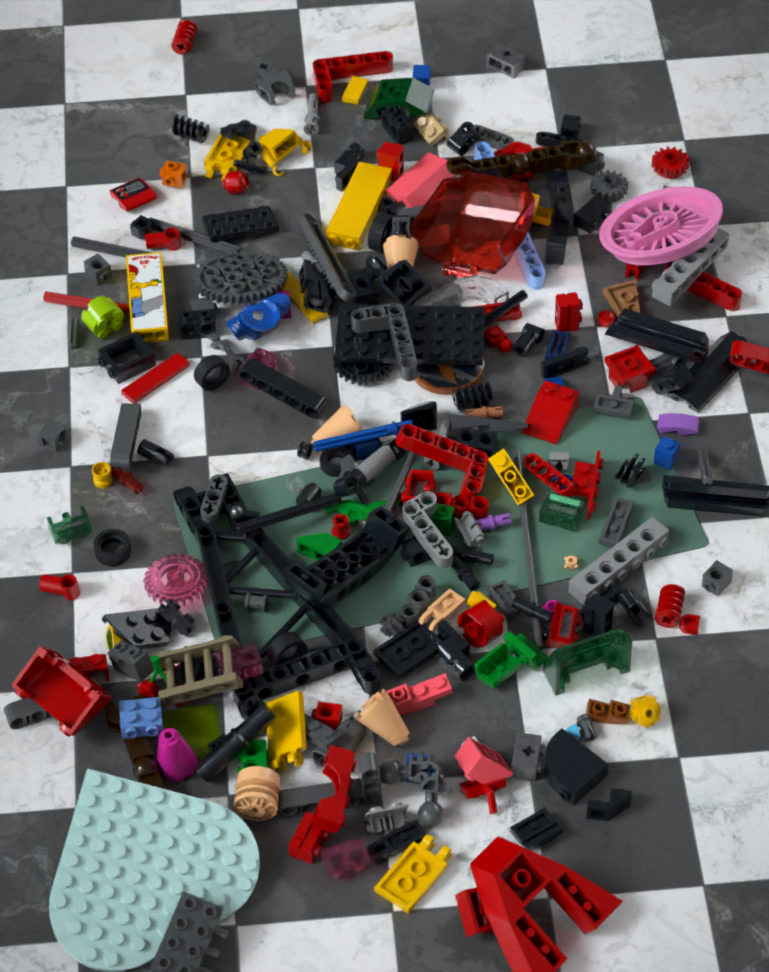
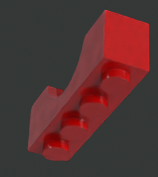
M330 745L325 755L322 773L332 781L335 795L320 799L315 808L312 827L335 834L340 826L344 827L347 817L344 814V809H347L350 801V796H347V792L351 790L353 778H350L356 767V760H353L354 751Z

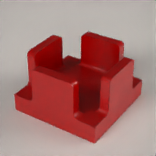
M638 345L605 357V363L609 367V380L614 386L621 387V385L629 384L628 390L630 393L645 388L647 378L654 375L656 371Z

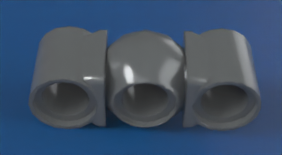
M421 576L418 584L415 585V590L408 594L406 602L401 608L404 628L418 621L422 613L427 611L431 605L432 599L436 596V580L433 576Z

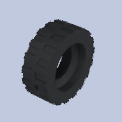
M379 212L373 219L367 240L370 250L384 253L383 243L386 242L388 237L392 236L393 215Z

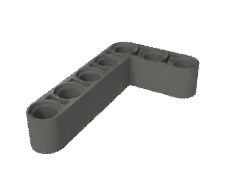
M399 303L353 310L351 313V323L354 332L365 333L390 329L400 375L405 381L415 380L417 378V359L404 307Z
M367 752L359 756V778L353 779L351 790L347 792V796H350L347 808L373 805L381 800V776L375 753ZM333 783L281 790L278 795L280 816L289 818L302 816L306 812L314 814L320 799L335 795Z

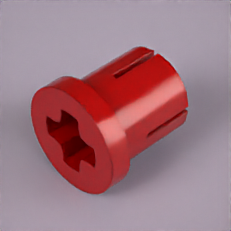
M338 514L333 518L332 536H336L340 540L347 539L350 536L351 528L348 517L344 514Z

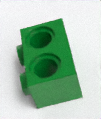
M266 740L252 741L250 748H245L238 755V762H242V767H238V772L251 766L268 768Z

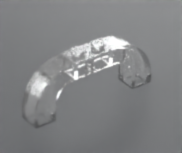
M469 276L457 279L428 293L416 301L414 305L455 306L463 301L472 299L483 301L486 304H495L508 300L509 290L491 278Z

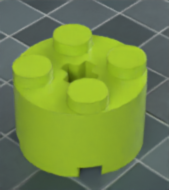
M96 297L89 302V308L87 311L83 310L81 315L82 321L99 339H104L112 331H119L123 327L124 313L110 297Z

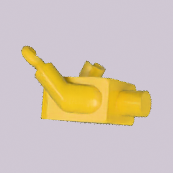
M275 128L258 138V142L262 146L260 155L266 164L273 168V174L277 177L283 175V171L281 174L275 172L278 168L276 166L277 162L299 145H301V152L303 154H307L308 149L311 150V142L303 141V138L295 130Z

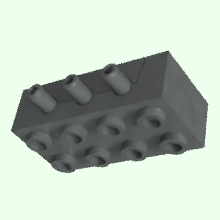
M183 891L149 972H212L200 965L205 955L215 959L219 956V950L209 947L213 935L223 939L227 937L228 931L217 927L224 907Z

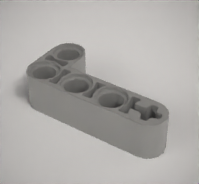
M426 491L403 505V521L411 527V532L435 564L442 569H446L453 563V549L429 518L437 510V498L433 492Z

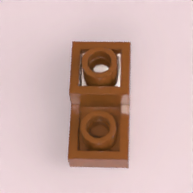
M589 698L585 714L590 716L594 722L627 724L631 705L611 700L607 704Z

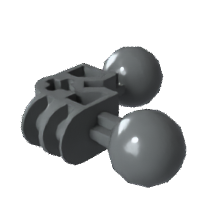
M411 752L409 766H402L401 762L392 758L384 760L379 765L381 781L384 784L394 785L400 782L402 778H409L413 783H421L420 792L425 794V803L419 807L417 814L418 820L422 825L432 828L442 822L444 811L442 806L437 803L438 794H450L452 788L444 780L445 777L443 776L441 766L434 762L433 752H430L428 757L425 756L424 752H420L418 757H415V754ZM432 768L436 770V773H432V776L425 773L432 771Z

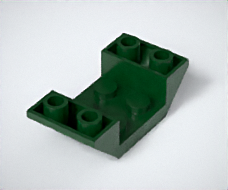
M413 77L381 79L370 94L363 117L364 119L380 118L383 107L408 106L411 116L427 115L434 95V89Z

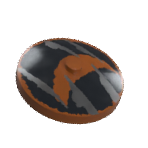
M484 358L483 366L417 364V378L415 382L423 389L441 395H452V388L455 392L457 387H461L463 390L464 386H468L471 389V385H476L483 376Z

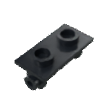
M166 599L167 605L162 604L158 608L159 614L169 623L175 618L177 621L172 626L181 635L184 634L187 637L191 633L189 628L197 627L194 624L196 620L190 614L181 612L179 610L181 606L174 599L171 601Z

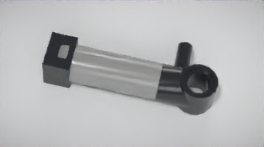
M396 438L386 440L378 447L379 449L343 478L337 479L333 485L334 492L338 493L341 497L357 494L362 504L367 503L368 498L361 487L393 461L403 457L406 454L405 449L396 444Z

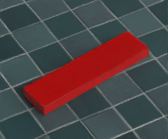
M176 353L123 388L121 394L131 403L135 404L190 366L189 361L179 353Z

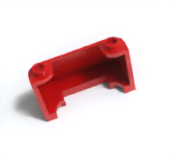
M42 646L37 649L11 685L16 690L15 694L25 700L27 697L34 700L58 720L61 727L60 731L68 737L70 735L76 736L112 698L108 692L60 653Z

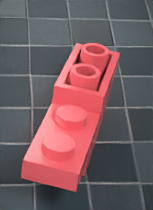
M446 673L408 688L406 684H403L386 692L389 694L399 714L402 715L436 705L435 700L452 694L453 690Z

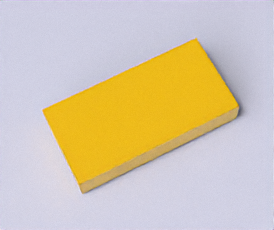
M352 76L342 96V102L358 105L368 85V79Z

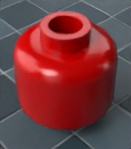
M242 171L228 172L222 181L223 188L229 194L244 193L249 188L248 175Z

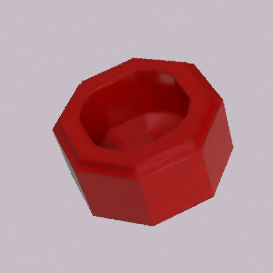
M603 310L598 313V324L601 327L609 328L612 323H615V314L612 311Z

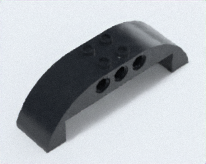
M379 506L369 513L363 531L306 568L295 561L283 569V580L289 587L317 608H328L373 578L400 547L411 527L384 507Z

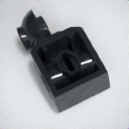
M370 255L367 256L366 267L363 268L364 271L373 280L377 278L380 281L381 289L394 303L417 305L432 291L430 284L407 260L399 261L387 270L386 265L377 256L375 258Z

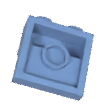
M159 697L119 701L122 739L160 735L163 731L161 700Z

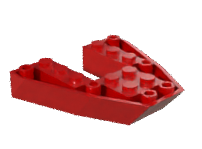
M499 836L470 863L484 912L512 972H555L568 959L524 910V907L543 888L584 934L596 930L623 902L567 866Z

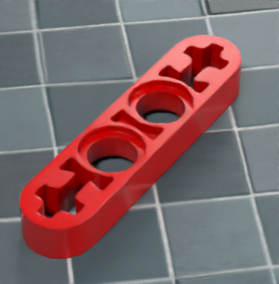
M530 453L523 459L524 467L563 498H569L574 494L575 486L567 477L537 454ZM547 468V471L540 475L541 470ZM558 476L557 481L554 482V483H551V480H552L554 477ZM564 485L567 489H562L561 486Z

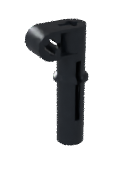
M257 695L250 696L242 706V710L247 718L237 728H232L230 730L232 733L195 767L196 772L207 783L218 775L245 748L249 749L250 743L277 718L272 709Z

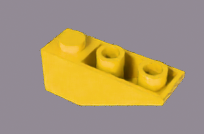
M505 449L488 458L518 506L535 496Z

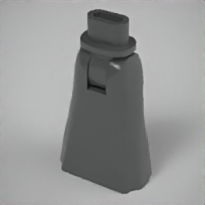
M351 715L335 730L342 734L343 741L336 745V747L356 752L366 735L367 727L357 721L354 715ZM316 746L311 751V758L317 765L323 767L327 751L320 746Z

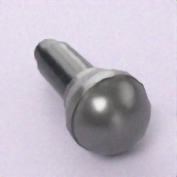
M233 506L230 510V514L234 519L260 517L259 512L245 510L240 506Z

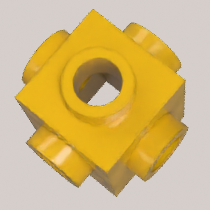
M647 694L630 699L632 707L630 709V716L636 724L642 727H651L655 725L654 722L660 721L661 707L656 702L655 696Z

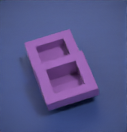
M659 414L657 429L659 433L678 431L680 436L698 433L700 419L697 416L688 414Z

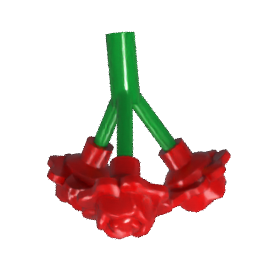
M156 655L151 657L154 667L152 677L148 681L144 680L136 685L138 693L142 694L144 699L155 698L159 695V686L155 685L157 674L167 683L166 666L161 665L159 657ZM178 663L174 664L175 676L179 666ZM183 702V703H179V704H175V705H176L177 707H181V705H184V704L187 703V702Z

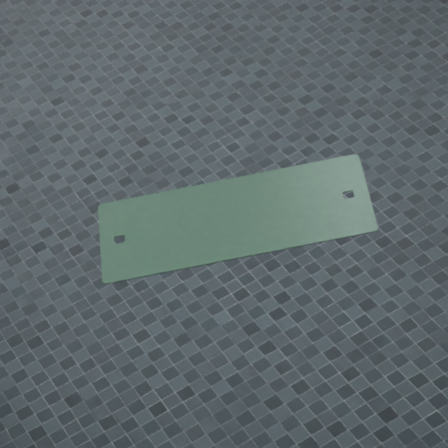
M625 398L634 400L630 419L593 412L594 406L577 409L557 445L523 434L522 429L494 432L497 433L495 454L505 449L514 463L513 452L515 450L521 451L524 480L535 495L527 500L537 586L573 578L612 548L599 544V538L615 497L634 501V507L621 540L651 517H654L669 530L668 544L664 548L658 549L650 559H645L644 561L703 548L707 545L708 540L694 510L667 508L662 490L663 475L677 476L674 467L670 471L654 464L655 447L661 439L641 398ZM457 436L451 437L449 439L456 441ZM405 450L406 454L403 457L393 461L374 476V482L370 486L362 488L368 498V502L363 505L369 506L372 502L389 499L410 451ZM597 451H601L600 458L604 459L602 470L598 469V472L601 473L600 484H596V487H599L598 498L593 499L597 503L595 513H591L590 520L586 519L589 498L574 495L569 498L561 497L524 467L523 459L525 456L535 453L550 464V452H569L567 470L563 472L561 463L556 465V470L563 475L568 473L573 476L576 461L595 464ZM639 453V458L635 464L637 465L642 458L646 459L641 469L645 468L651 481L627 488L626 484L620 483V479H615V475L625 460H631L635 454ZM417 454L411 469L434 472L436 483L434 494L445 492L452 494V498L459 495L464 471L440 463L438 469L430 470L423 465L425 457ZM341 462L334 463L332 465H340ZM488 462L482 488L478 496L488 499L489 515L497 516L509 512L512 524L496 527L495 530L487 529L482 531L485 535V541L480 544L482 550L478 549V551L494 554L492 566L476 562L471 564L469 561L461 559L466 567H470L474 577L480 582V587L476 592L480 591L487 598L491 597L487 592V587L503 580L506 581L513 592L529 588L520 507L491 463ZM320 467L240 484L235 487L246 509L257 511L260 513V516L297 505V496L309 483H315L321 488V497L334 494L333 485L338 477L328 476ZM547 468L542 469L540 475L544 474ZM405 483L400 491L401 495L406 490ZM417 486L414 496L423 493L424 486ZM357 494L341 497V500L361 503ZM174 501V509L214 640L219 639L199 545L182 516L176 501ZM401 503V505H400V511H401L402 515H403V505H404V503ZM324 509L263 527L262 529L292 563L297 561L306 568L316 561L297 552L296 539L301 536L320 533L332 535L333 518L341 513L335 511L326 514ZM219 514L218 519L212 522L215 532L234 533L226 514ZM454 521L450 536L443 535L450 545L473 549L465 544L464 537L456 528L457 524ZM355 523V526L349 524L351 534L347 539L342 540V544L362 531L358 523ZM409 530L404 540L414 537L411 530ZM217 540L222 564L235 561L240 562L250 551L241 541ZM401 544L391 559L373 578L331 607L351 629L380 623L382 617L387 613L393 614L395 612L401 616V608L405 604L408 594L415 590V585L418 584L419 578L423 575H431L436 580V596L432 599L431 604L448 589L465 598V603H467L472 592L464 582L458 579L457 573L451 566L442 569L431 559L410 567L408 562L404 561L401 557ZM566 556L578 557L577 565L579 567L573 570L566 569L564 567L566 562L564 558ZM256 557L242 570L243 575L236 576L228 584V586L284 590ZM230 594L244 655L260 651L300 607L293 599L268 597L266 612H262L257 609L245 610L246 595ZM306 614L288 631L296 632L303 641L325 636ZM219 652V656L223 657V652Z

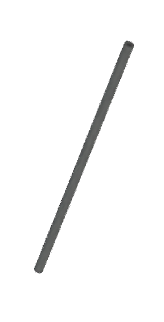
M515 450L513 452L514 464L524 478L521 451ZM525 501L519 507L531 603H537V606H539L527 501ZM532 617L535 644L539 649L543 650L541 620Z

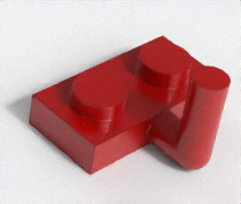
M505 779L481 784L478 781L471 782L470 780L459 783L460 791L467 799H475L482 794H486L489 813L496 814L498 812L494 792L506 787Z

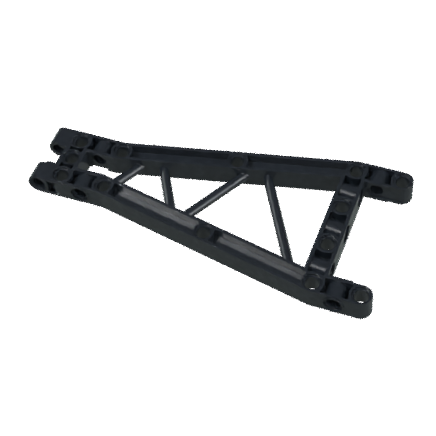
M228 473L222 474L227 478L228 489L219 514L227 515L230 527L234 533L215 532L212 522L207 523L201 519L200 508L207 490L196 493L195 489L189 485L173 491L176 504L199 545L219 637L232 635L239 643V648L231 649L233 672H236L243 680V688L232 690L243 720L247 717L242 710V706L252 695H257L261 700H265L347 669H351L356 681L365 693L372 695L380 690V673L373 658L367 651L364 643L331 606L323 609L317 608L284 582L283 569L291 565L292 562L262 528L241 535L236 532L235 525L237 523L253 518H232L230 510L233 506L247 509ZM212 496L209 498V500L216 501L219 499L218 496ZM217 540L241 541L250 551L225 576ZM256 557L284 590L228 586V584ZM251 593V595L256 596L268 595V597L293 599L300 608L246 664L230 594L246 595ZM304 614L311 619L332 643L328 647L249 675L267 655L270 644L278 636L288 632ZM267 728L259 736L264 735L267 732Z

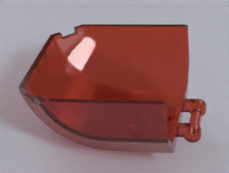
M464 171L460 173V177L452 180L448 177L441 181L409 226L411 236L418 241V249L434 262L444 264L442 267L443 275L459 276L475 282L479 271L495 275L508 264L528 233L534 214L535 199L526 182ZM453 266L462 267V268L470 269V271H465V270L456 269V268H452V267H453Z

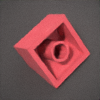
M471 737L466 739L455 754V758L459 763L458 766L465 772L464 776L471 782L478 781L481 784H486L511 777L513 774L500 753Z

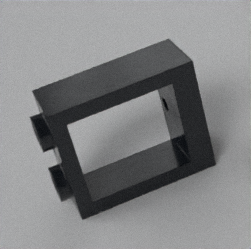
M137 332L98 349L99 365L105 368L109 377L118 384L156 366L155 353ZM131 349H134L139 355L138 358L119 367L112 360V358Z

